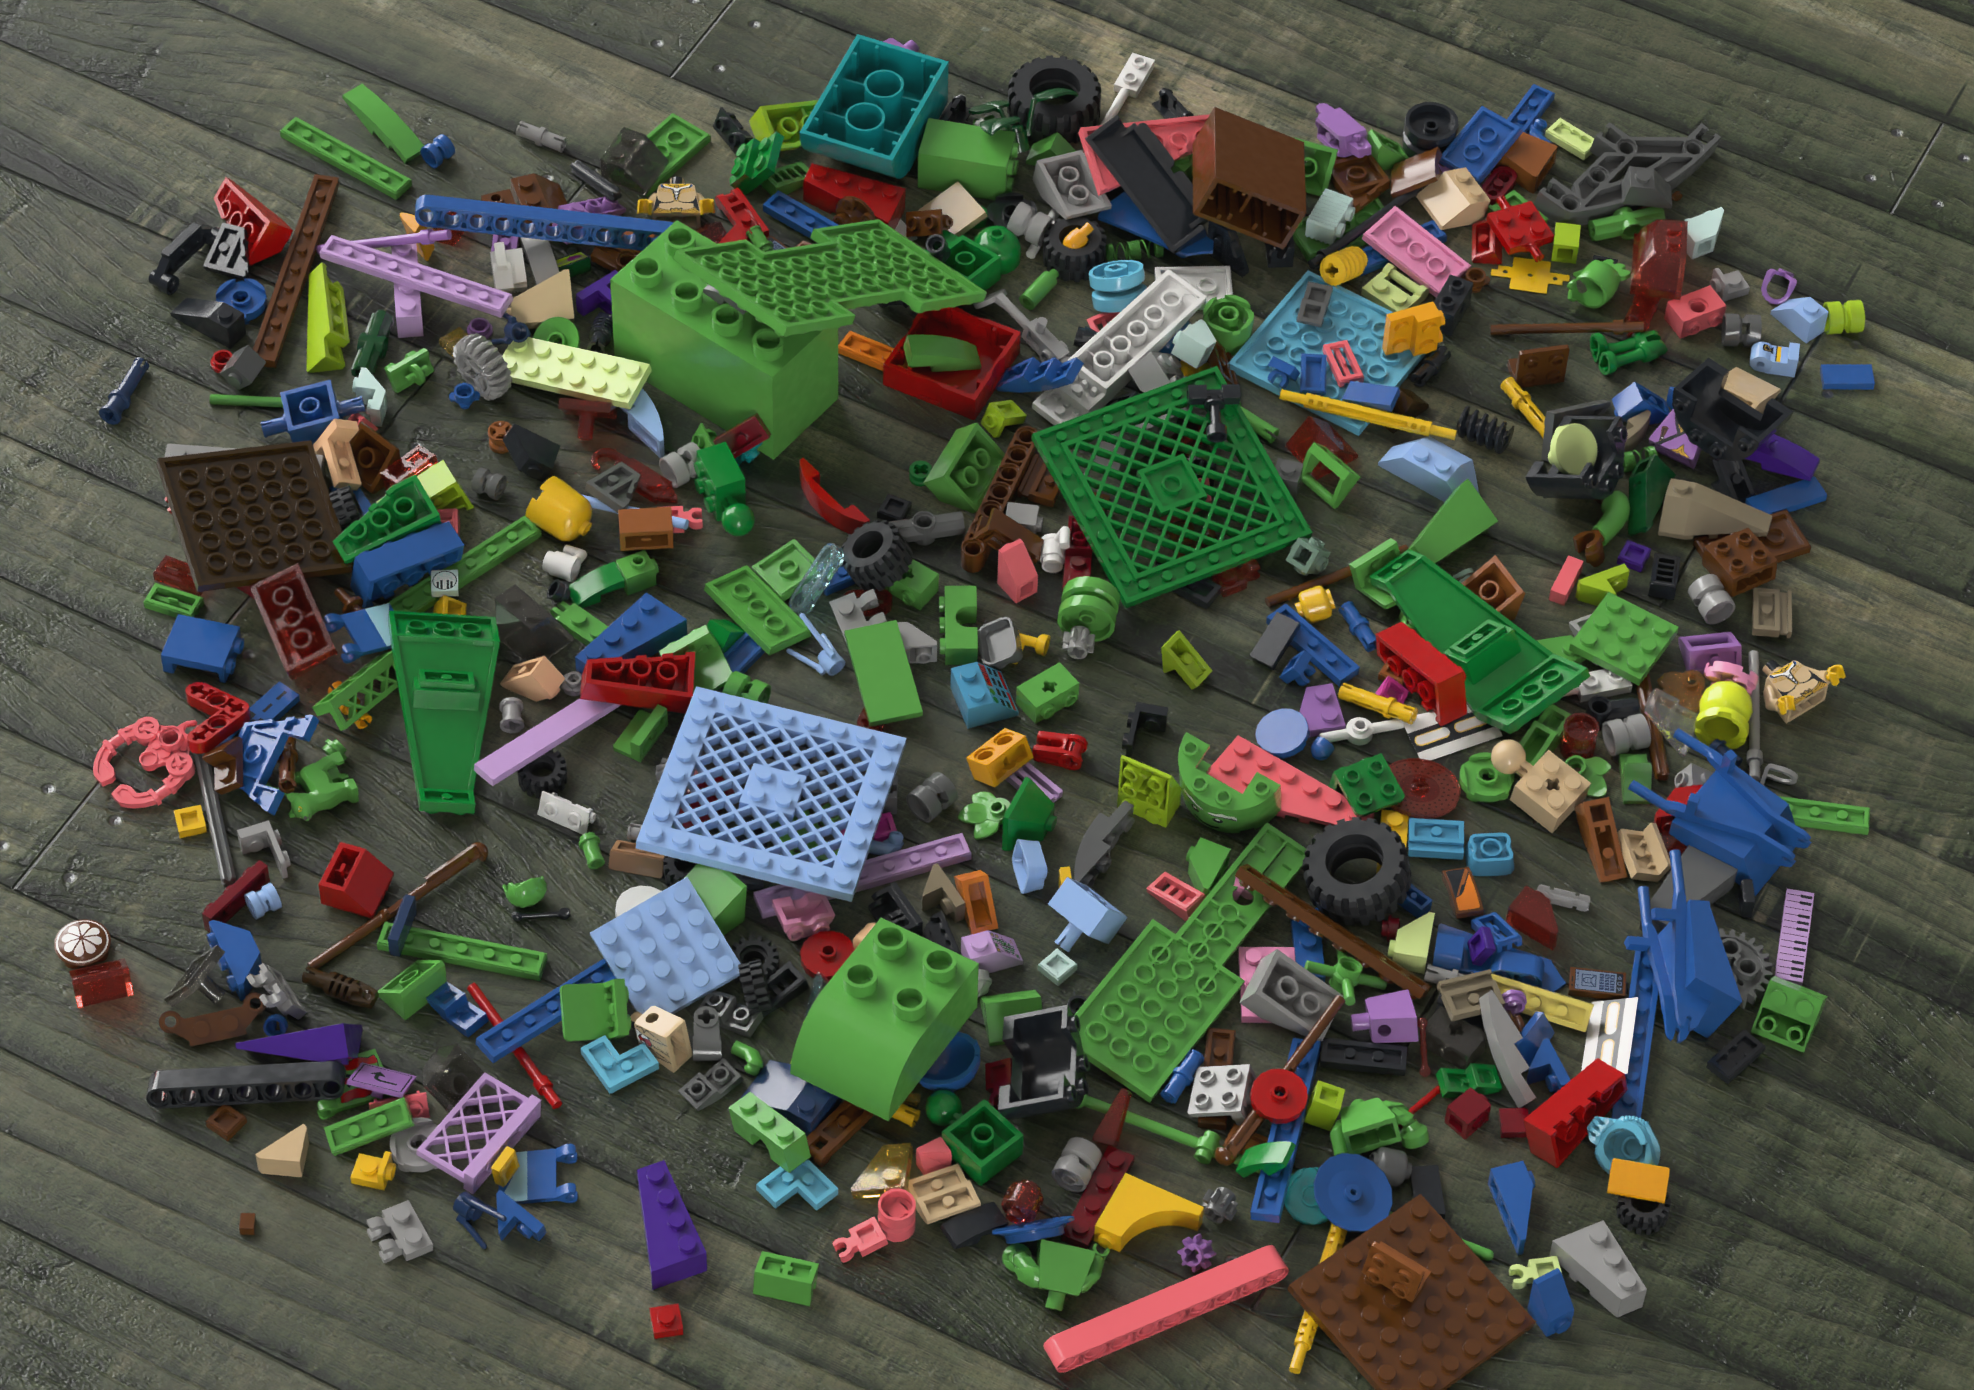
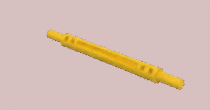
M1281 389L1279 396L1281 400L1302 404L1304 408L1427 437L1434 435L1455 440L1457 430L1432 425L1433 422L1314 395L1308 392L1305 395Z
M1331 1224L1319 1264L1343 1248L1348 1231ZM1305 1310L1294 1341L1296 1348L1289 1367V1371L1294 1374H1300L1306 1353L1312 1347L1318 1324Z

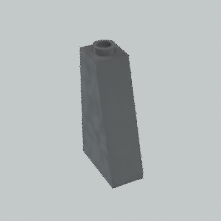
M1688 845L1681 856L1686 902L1689 900L1710 901L1711 905L1733 888L1738 869ZM1672 872L1668 874L1651 899V909H1672L1674 890ZM1652 920L1657 934L1670 922ZM1640 921L1639 929L1642 930V924Z

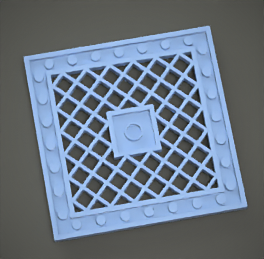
M696 686L636 840V849L852 902L906 745V738ZM727 724L730 729L722 732L719 727ZM711 731L713 733V736L708 737L709 732ZM754 731L756 734L754 737L748 738L745 735L748 732ZM737 737L740 742L731 745L728 740ZM780 737L783 742L774 745L771 740ZM720 743L723 748L714 751L711 746ZM764 744L766 749L757 751L755 746ZM807 744L809 749L800 751L798 746ZM704 750L706 755L701 756V753ZM747 750L750 755L741 758L738 753ZM790 750L793 755L784 758L781 753ZM833 750L836 755L827 758L824 753ZM730 756L733 761L724 764L721 759ZM773 756L776 761L767 764L764 759ZM816 756L819 762L810 764L808 759ZM859 757L862 762L853 764L851 759ZM713 762L716 766L715 768L707 770L704 765ZM800 763L803 768L794 771L791 766ZM843 763L846 768L837 771L834 766ZM753 764L752 769L750 770L748 765ZM696 769L699 774L693 776ZM739 769L742 774L734 777L731 772ZM826 769L829 774L820 777L817 772ZM866 771L865 776L863 777L861 772ZM723 776L725 781L716 783L714 778ZM807 776H809L812 779V781L806 783ZM852 776L856 780L847 784L844 779ZM706 782L709 787L701 790L697 787L698 784ZM836 782L839 787L830 790L827 785ZM746 783L745 788L743 790V788L740 785ZM732 788L735 793L726 796L723 791ZM689 789L691 793L686 795V792ZM819 789L822 794L813 796L811 791ZM860 790L858 796H856L854 792ZM713 795L718 798V800L711 803L706 799ZM845 795L848 801L840 803L837 798ZM801 796H803L805 800L799 802L800 799H801ZM698 801L701 806L692 809L689 804ZM739 802V809H736L733 804ZM829 802L832 807L823 809L821 804ZM681 808L684 813L678 815ZM725 808L728 813L719 816L716 811ZM812 808L815 813L806 816L803 811ZM853 809L850 816L847 811ZM707 814L711 818L705 822H701L699 817ZM752 815L754 820L746 823L743 817ZM794 815H796L798 820L793 821ZM839 815L842 820L833 823L830 818ZM691 821L694 826L687 829L682 826L683 823ZM735 821L738 825L731 829H728L726 826L727 823ZM778 821L781 826L772 829L769 824ZM822 821L825 826L816 829L813 824ZM718 828L720 833L713 836L709 833V830ZM762 828L765 833L756 836L753 830ZM802 828L808 831V833L801 836L796 832ZM846 829L845 834L843 836L840 831ZM744 834L747 840L738 842L735 837ZM788 834L791 840L782 842L779 837ZM832 834L835 840L826 842L823 837ZM769 841L774 844L773 847L767 849L762 845ZM815 841L818 846L809 849L806 844ZM798 847L801 853L792 856L789 850ZM839 848L838 854H837V856H836V854L833 852V850H836V849ZM825 854L828 859L819 862L816 857Z

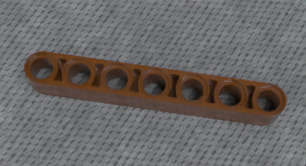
M1031 426L1020 427L1015 432L962 542L961 567L967 572L975 573L982 570L993 548L981 539L973 540L979 517L983 515L989 519L993 508L1006 515L1008 502H1015L1018 488L1035 453H1038L1031 439L1032 434L1038 431Z

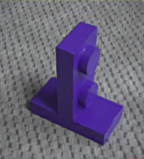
M614 270L576 293L578 313L585 316L600 307L606 314H612L610 279L618 271Z

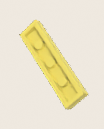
M1493 973L1491 974L1501 994L1514 989L1522 991L1526 995L1527 1003L1521 1013L1533 1016L1535 1012H1544L1547 1020L1582 1032L1587 1031L1594 1004Z

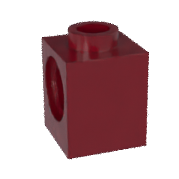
M1470 1087L1447 1106L1444 1122L1466 1140L1489 1120L1491 1104L1483 1094H1478Z

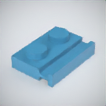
M1409 818L1408 856L1463 860L1464 821Z

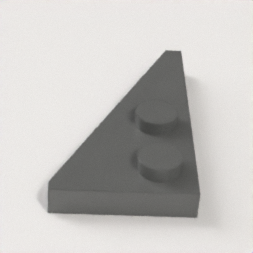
M1601 399L1546 411L1541 459L1548 461L1552 437L1564 416H1602L1611 407V401Z

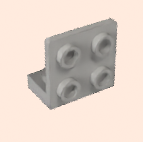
M1251 1065L1198 1067L1188 1107L1189 1116L1231 1115L1232 1120H1235L1236 1124L1240 1126L1253 1109L1250 1092L1257 1076Z

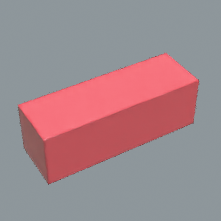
M1568 555L1550 590V601L1565 605L1582 572L1584 561Z

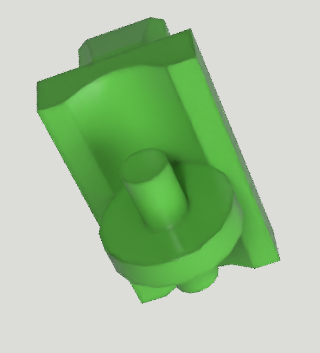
M425 348L418 352L411 351L407 353L404 360L397 364L390 363L385 366L387 378L390 380L393 391L396 393L401 392L414 383L418 385L425 383V377L435 372L429 359V352Z

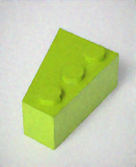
M444 460L432 465L428 470L417 476L436 509H460L465 507L466 510L474 508Z

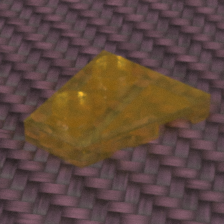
M911 1143L883 1145L851 1187L853 1199L880 1197L890 1189L900 1188L908 1191L914 1151Z

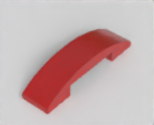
M802 458L799 460L802 490L811 506L821 517L836 528L851 535L856 528L862 527L867 522L870 523V520L855 505L852 504L844 509L820 486V473L806 459Z

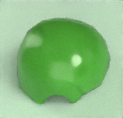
M541 876V878H531L516 884L511 882L508 885H502L508 901L513 906L520 908L535 905L543 899L547 891L544 876Z

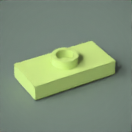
M1561 118L1545 131L1547 139L1582 160H1585L1592 154L1590 148L1594 138Z

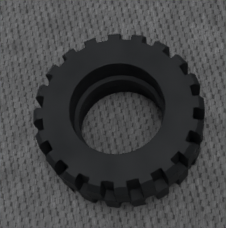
M1053 55L1046 56L1044 59L1038 57L1033 59L1031 63L1026 62L1012 75L1008 85V102L1010 104L1007 107L1008 117L1016 116L1021 119L1020 122L1014 123L1012 126L1023 125V129L1026 130L1031 99L1034 98L1035 94L1049 89L1065 88L1077 92L1079 97L1070 94L1055 97L1069 101V103L1062 105H1050L1043 102L1036 103L1031 126L1032 135L1027 136L1028 141L1033 140L1035 143L1058 132L1069 144L1071 142L1075 144L1080 142L1078 134L1080 128L1097 126L1100 118L1101 84L1098 82L1097 76L1093 72L1091 73L1089 67L1085 64L1083 66L1080 65L1081 63L1078 60H1068L1065 56L1053 58Z
M1352 817L1350 821H1345V818L1338 820L1336 825L1331 826L1329 824L1324 827L1322 834L1317 833L1311 839L1312 845L1309 844L1305 850L1302 867L1310 900L1314 906H1317L1319 912L1325 916L1329 915L1330 919L1336 923H1340L1342 920L1345 922V925L1354 926L1355 923H1361V926L1370 925L1369 921L1375 919L1379 922L1385 919V914H1393L1398 909L1397 903L1402 904L1407 898L1406 892L1410 890V877L1412 876L1407 850L1399 834L1396 831H1391V827L1381 822L1378 825L1376 819L1367 818V821H1365L1361 817ZM1353 859H1370L1382 866L1372 879L1361 884H1345L1333 878L1335 871L1342 864Z

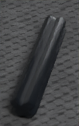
M580 160L571 163L572 173L611 201H616L622 197L619 187Z

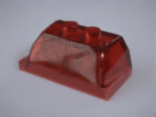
M1656 219L1644 226L1638 234L1634 233L1630 294L1680 300L1686 265L1688 221Z
M299 564L249 586L284 669L291 680L306 674L329 657L338 654Z

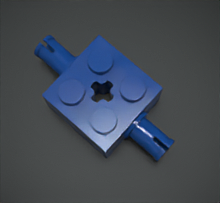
M326 380L280 392L284 409L283 417L261 421V427L265 438L288 432L292 442L311 440L313 445L334 419L343 420L345 416L366 412L362 395L339 402L331 380Z

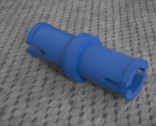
M1352 601L1341 605L1342 608H1339L1338 612L1350 626L1349 631L1351 634L1357 636L1367 652L1375 650L1377 648L1375 644L1376 636L1370 629V623L1367 618L1360 615Z
M1190 1049L1181 1065L1174 1068L1172 1078L1160 1093L1165 1101L1175 1104L1185 1087L1191 1085L1196 1069L1205 1060L1200 1052Z

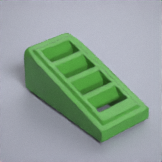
M802 161L777 168L774 174L762 182V187L771 196L778 190L788 195L803 187V179L809 168Z

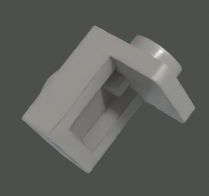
M1691 763L1675 776V788L1704 785L1713 772Z

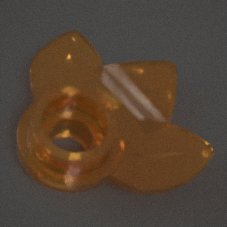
M1689 670L1684 673L1671 671L1663 674L1657 680L1658 684L1664 688L1659 698L1660 707H1672L1681 704L1682 710L1687 717L1694 715L1700 709L1701 692L1705 688V678L1700 672L1695 670ZM1696 680V683L1688 684L1687 681Z

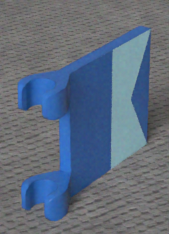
M390 603L342 615L330 613L324 617L327 624H323V628L327 633H334L344 626L354 644L347 643L342 646L344 654H341V659L344 663H351L364 655L392 649L388 627V612L394 610Z
M565 1144L556 1149L516 1152L520 1167L506 1186L498 1185V1191H503L518 1204L548 1201L576 1202L578 1200V1192L574 1183H566L557 1187V1162L567 1164L577 1162L575 1145Z

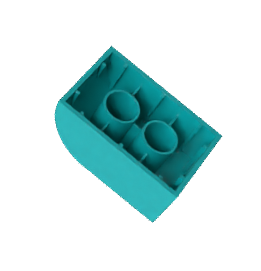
M857 34L800 131L802 148L815 154L890 177L903 178L910 171L918 157L928 118L939 120L948 104L949 61Z

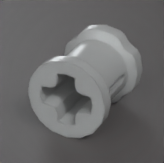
M514 697L503 699L499 703V709L502 712L500 729L510 734L518 733L524 728V720L521 718V712L524 709L523 702Z

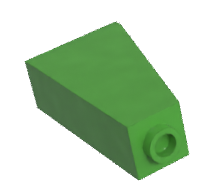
M1467 479L1454 489L1408 549L1426 556L1437 564L1490 529L1498 520L1470 480Z

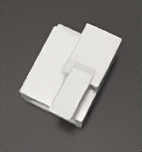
M504 242L494 243L495 251L490 252L495 289L507 293L527 291L522 248L505 250Z

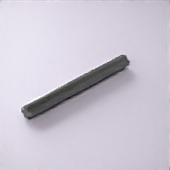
M206 753L195 754V763L221 884L227 887L236 882V876L218 793L214 787L213 770L209 763L202 760V756Z

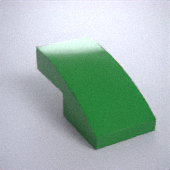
M611 562L585 574L570 584L569 589L571 593L569 598L572 603L584 608L601 602L600 595L625 587V580L616 563Z
M1470 1063L1466 1070L1440 1068L1436 1073L1443 1098H1458L1470 1087L1478 1094L1483 1095L1500 1092L1502 1089L1495 1065Z
M1277 1141L1248 1148L1245 1150L1236 1172L1245 1178L1261 1169L1270 1176L1287 1166L1296 1145L1293 1142Z

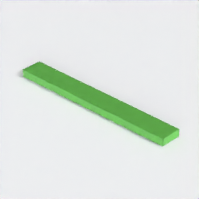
M523 516L463 554L460 561L443 570H458L459 589H461L542 537L541 530L530 522L526 516ZM430 575L388 603H390L394 611L423 613L433 607L441 597H432Z

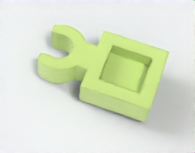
M1557 1256L1529 1259L1528 1267L1520 1264L1510 1266L1509 1276L1519 1275L1521 1278L1514 1279L1512 1287L1513 1289H1522L1527 1284H1533V1280L1556 1268H1559L1561 1271Z

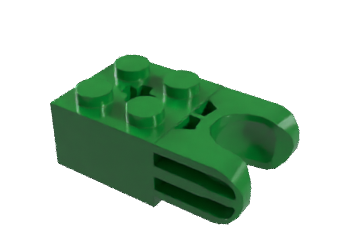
M943 230V234L940 235L947 241L948 247L951 250V255L946 261L947 266L984 291L1000 280L1001 256L964 235L958 237L948 230Z

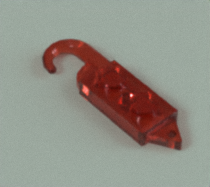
M612 448L598 449L591 456L590 463L597 471L600 470L597 460L601 457H608L616 462L614 466L622 461L641 474L640 482L635 492L655 504L658 502L678 503L672 481L636 459H630Z

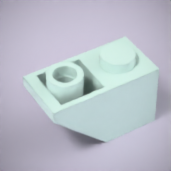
M1722 207L1706 211L1704 214L1691 219H1685L1679 223L1676 240L1691 259L1713 252L1724 214Z
M1200 319L1194 324H1189L1185 330L1177 332L1172 342L1175 346L1171 354L1197 369L1207 362L1216 344V339L1206 322Z

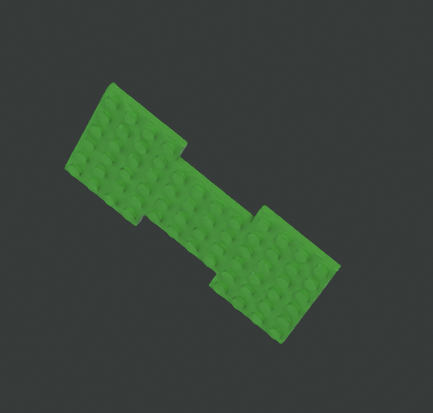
M879 219L813 229L810 238L818 244L763 252L745 239L676 250L673 258L682 265L684 270L694 273L700 278L701 282L714 287L721 296L734 301L738 308L748 311L755 316L758 322L768 325L774 329L775 334L782 337L853 324L855 314L847 309L881 303L887 304L900 300L909 305L912 311L923 313L925 311L940 310L948 307L954 308L959 305H971L972 303L982 302L987 294L986 291Z

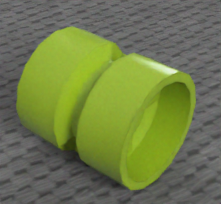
M1848 300L1843 305L1840 301L1824 302L1823 308L1828 311L1824 329L1825 334H1841L1844 329L1847 333L1863 332L1865 327V311L1861 300Z

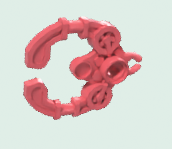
M143 717L138 719L135 724L119 729L116 736L109 741L105 739L102 742L103 745L96 755L93 766L95 779L102 787L113 783L116 780V774L110 761L117 754L115 749L123 743L129 746L133 741L137 740L142 746H148L139 757L142 768L145 771H153L159 767L166 766L169 776L162 780L164 785L155 792L149 789L147 792L136 793L131 786L121 784L112 792V797L121 807L137 809L153 805L159 806L162 804L161 800L171 793L173 795L176 794L185 781L190 780L195 774L196 768L190 756L187 740L188 734L185 733V730L188 727H197V721H186L176 727L172 725H159L155 718Z

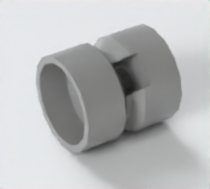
M1020 202L1010 217L1007 229L1016 236L1024 234L1026 241L1038 247L1043 242L1045 230L1053 222V218L1042 212L1035 214L1034 208L1024 202Z
M694 442L680 447L677 453L671 452L659 460L660 470L665 480L673 488H678L689 482L690 477H697L694 462H697V450H700V448Z
M1704 575L1690 585L1688 594L1695 606L1698 607L1706 623H1720L1734 612L1735 603L1728 592L1724 591V586L1717 575Z
M1639 713L1624 718V721L1614 719L1603 723V740L1611 756L1627 753L1629 748L1632 750L1648 748L1651 744L1650 729L1643 714Z
M1070 1138L1062 1151L1061 1157L1054 1166L1051 1176L1062 1188L1071 1192H1083L1101 1160L1102 1153L1095 1144L1086 1139Z

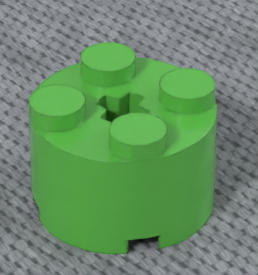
M1225 295V298L1217 299L1215 297L1206 303L1203 310V321L1206 322L1216 341L1225 348L1226 353L1229 352L1231 356H1234L1252 336L1254 312H1252L1251 305L1245 299L1236 295Z

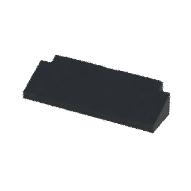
M1116 115L1085 138L1173 255L1208 236L1202 225L1209 220L1193 214L1192 182L1184 172H1172L1171 168L1175 164L1174 159L1147 124L1140 123L1136 125L1133 123L1126 129L1119 116Z

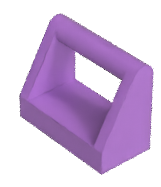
M1732 632L1678 638L1682 658L1689 676L1703 675L1708 662L1711 666H1713L1714 661L1729 662L1742 666V645Z

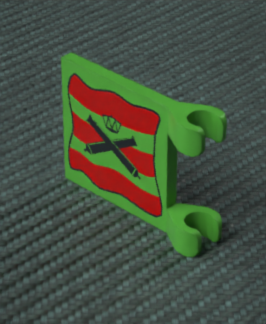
M376 1049L358 1053V1058L348 1060L349 1065H345L344 1093L337 1099L318 1101L317 1114L320 1119L325 1120L340 1111L374 1102L376 1097L371 1096L372 1090L348 1085L347 1080L362 1062L383 1068ZM384 1094L383 1099L393 1096Z

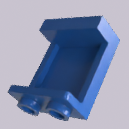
M178 614L161 653L163 672L174 674L177 665L218 673L220 682L226 683L229 674L232 675L234 673L237 654H241L244 648V638H241L240 627Z

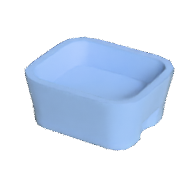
M1017 839L1012 855V865L1020 892L1026 894L1043 888L1044 880L1047 877V865L1040 842Z

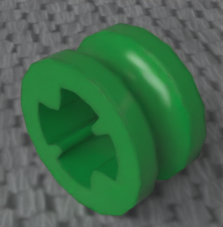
M926 461L913 462L909 468L910 482L915 486H926L923 482L930 473L932 466Z

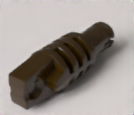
M307 966L305 970L309 973L303 972L302 982L304 984L323 989L326 996L339 999L351 1005L372 1009L379 997L376 989L360 980H355L338 972L328 974Z

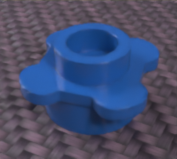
M469 383L458 384L454 388V392L449 394V400L458 403L462 409H468L472 402L480 399V393L474 391V387Z

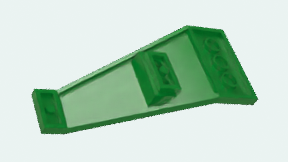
M389 611L388 627L419 811L431 814L438 812H451L456 815L474 814V787L477 773L474 771V764L479 762L500 646L496 617Z

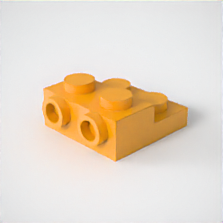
M1429 302L1386 314L1382 345L1385 355L1401 353L1410 349L1412 355L1417 356L1437 350L1438 343L1443 341L1440 326L1445 325L1443 312L1437 309L1434 302Z

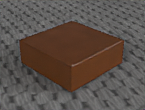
M221 1105L205 1123L207 1128L228 1142L247 1123L246 1116L230 1105Z

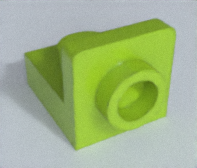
M1012 400L991 402L986 409L981 424L994 438L1000 437L1005 426L1023 424L1027 415Z

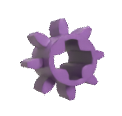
M1201 1234L1195 1235L1193 1240L1190 1237L1182 1240L1185 1247L1177 1251L1183 1260L1182 1266H1190L1192 1271L1196 1272L1201 1266L1206 1269L1212 1265L1209 1258L1216 1255V1252L1212 1251V1240L1202 1239Z

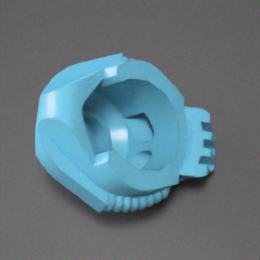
M1630 1115L1621 1116L1619 1119L1595 1116L1587 1126L1589 1140L1595 1144V1158L1607 1174H1610L1613 1158L1656 1166L1659 1164L1660 1145L1649 1122L1635 1116L1631 1117Z

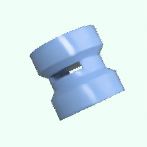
M271 883L262 886L261 890L257 892L251 891L244 895L247 907L256 920L263 917L265 912L269 910L276 911L282 908L280 897Z

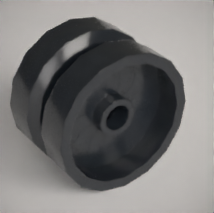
M1423 102L1409 109L1405 116L1402 147L1407 156L1411 158L1436 147H1439L1441 153H1443L1458 134L1459 122L1457 115L1446 105L1437 102Z

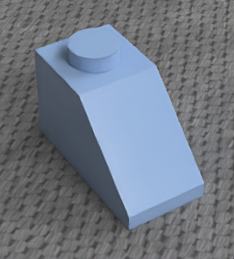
M1811 297L1788 299L1771 310L1770 314L1803 342L1808 343L1824 332L1828 311Z

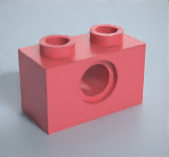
M1709 285L1668 301L1664 319L1681 339L1689 335H1695L1707 328L1716 327L1722 323L1726 304Z

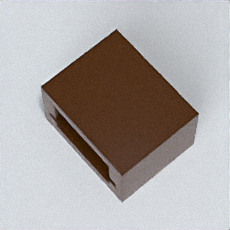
M241 1213L240 1235H255L256 1214Z

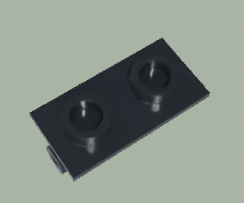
M1162 88L1159 91V100L1152 103L1153 107L1164 119L1194 116L1192 112L1188 111L1177 100L1171 89Z
M955 96L939 120L964 124L970 116L968 110L971 109L966 107L965 96Z
M720 107L713 128L736 154L738 148L743 143L747 144L754 137L747 131H743L744 127L733 113L726 112L723 107Z

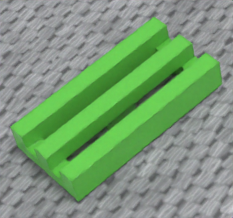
M158 583L153 585L144 600V608L177 618L178 614L195 617L200 612L199 607L204 605L203 597ZM156 593L167 596L168 598L156 595ZM178 600L183 601V602H186V603H189V604H193V605L191 606V605H188V604L179 602Z

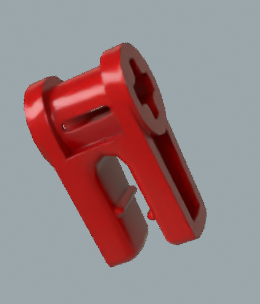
M1039 731L1037 734V744L1034 745L1032 750L1033 760L1063 767L1068 770H1078L1081 768L1083 762L1081 756L1086 751L1088 742L1084 737L1077 734Z

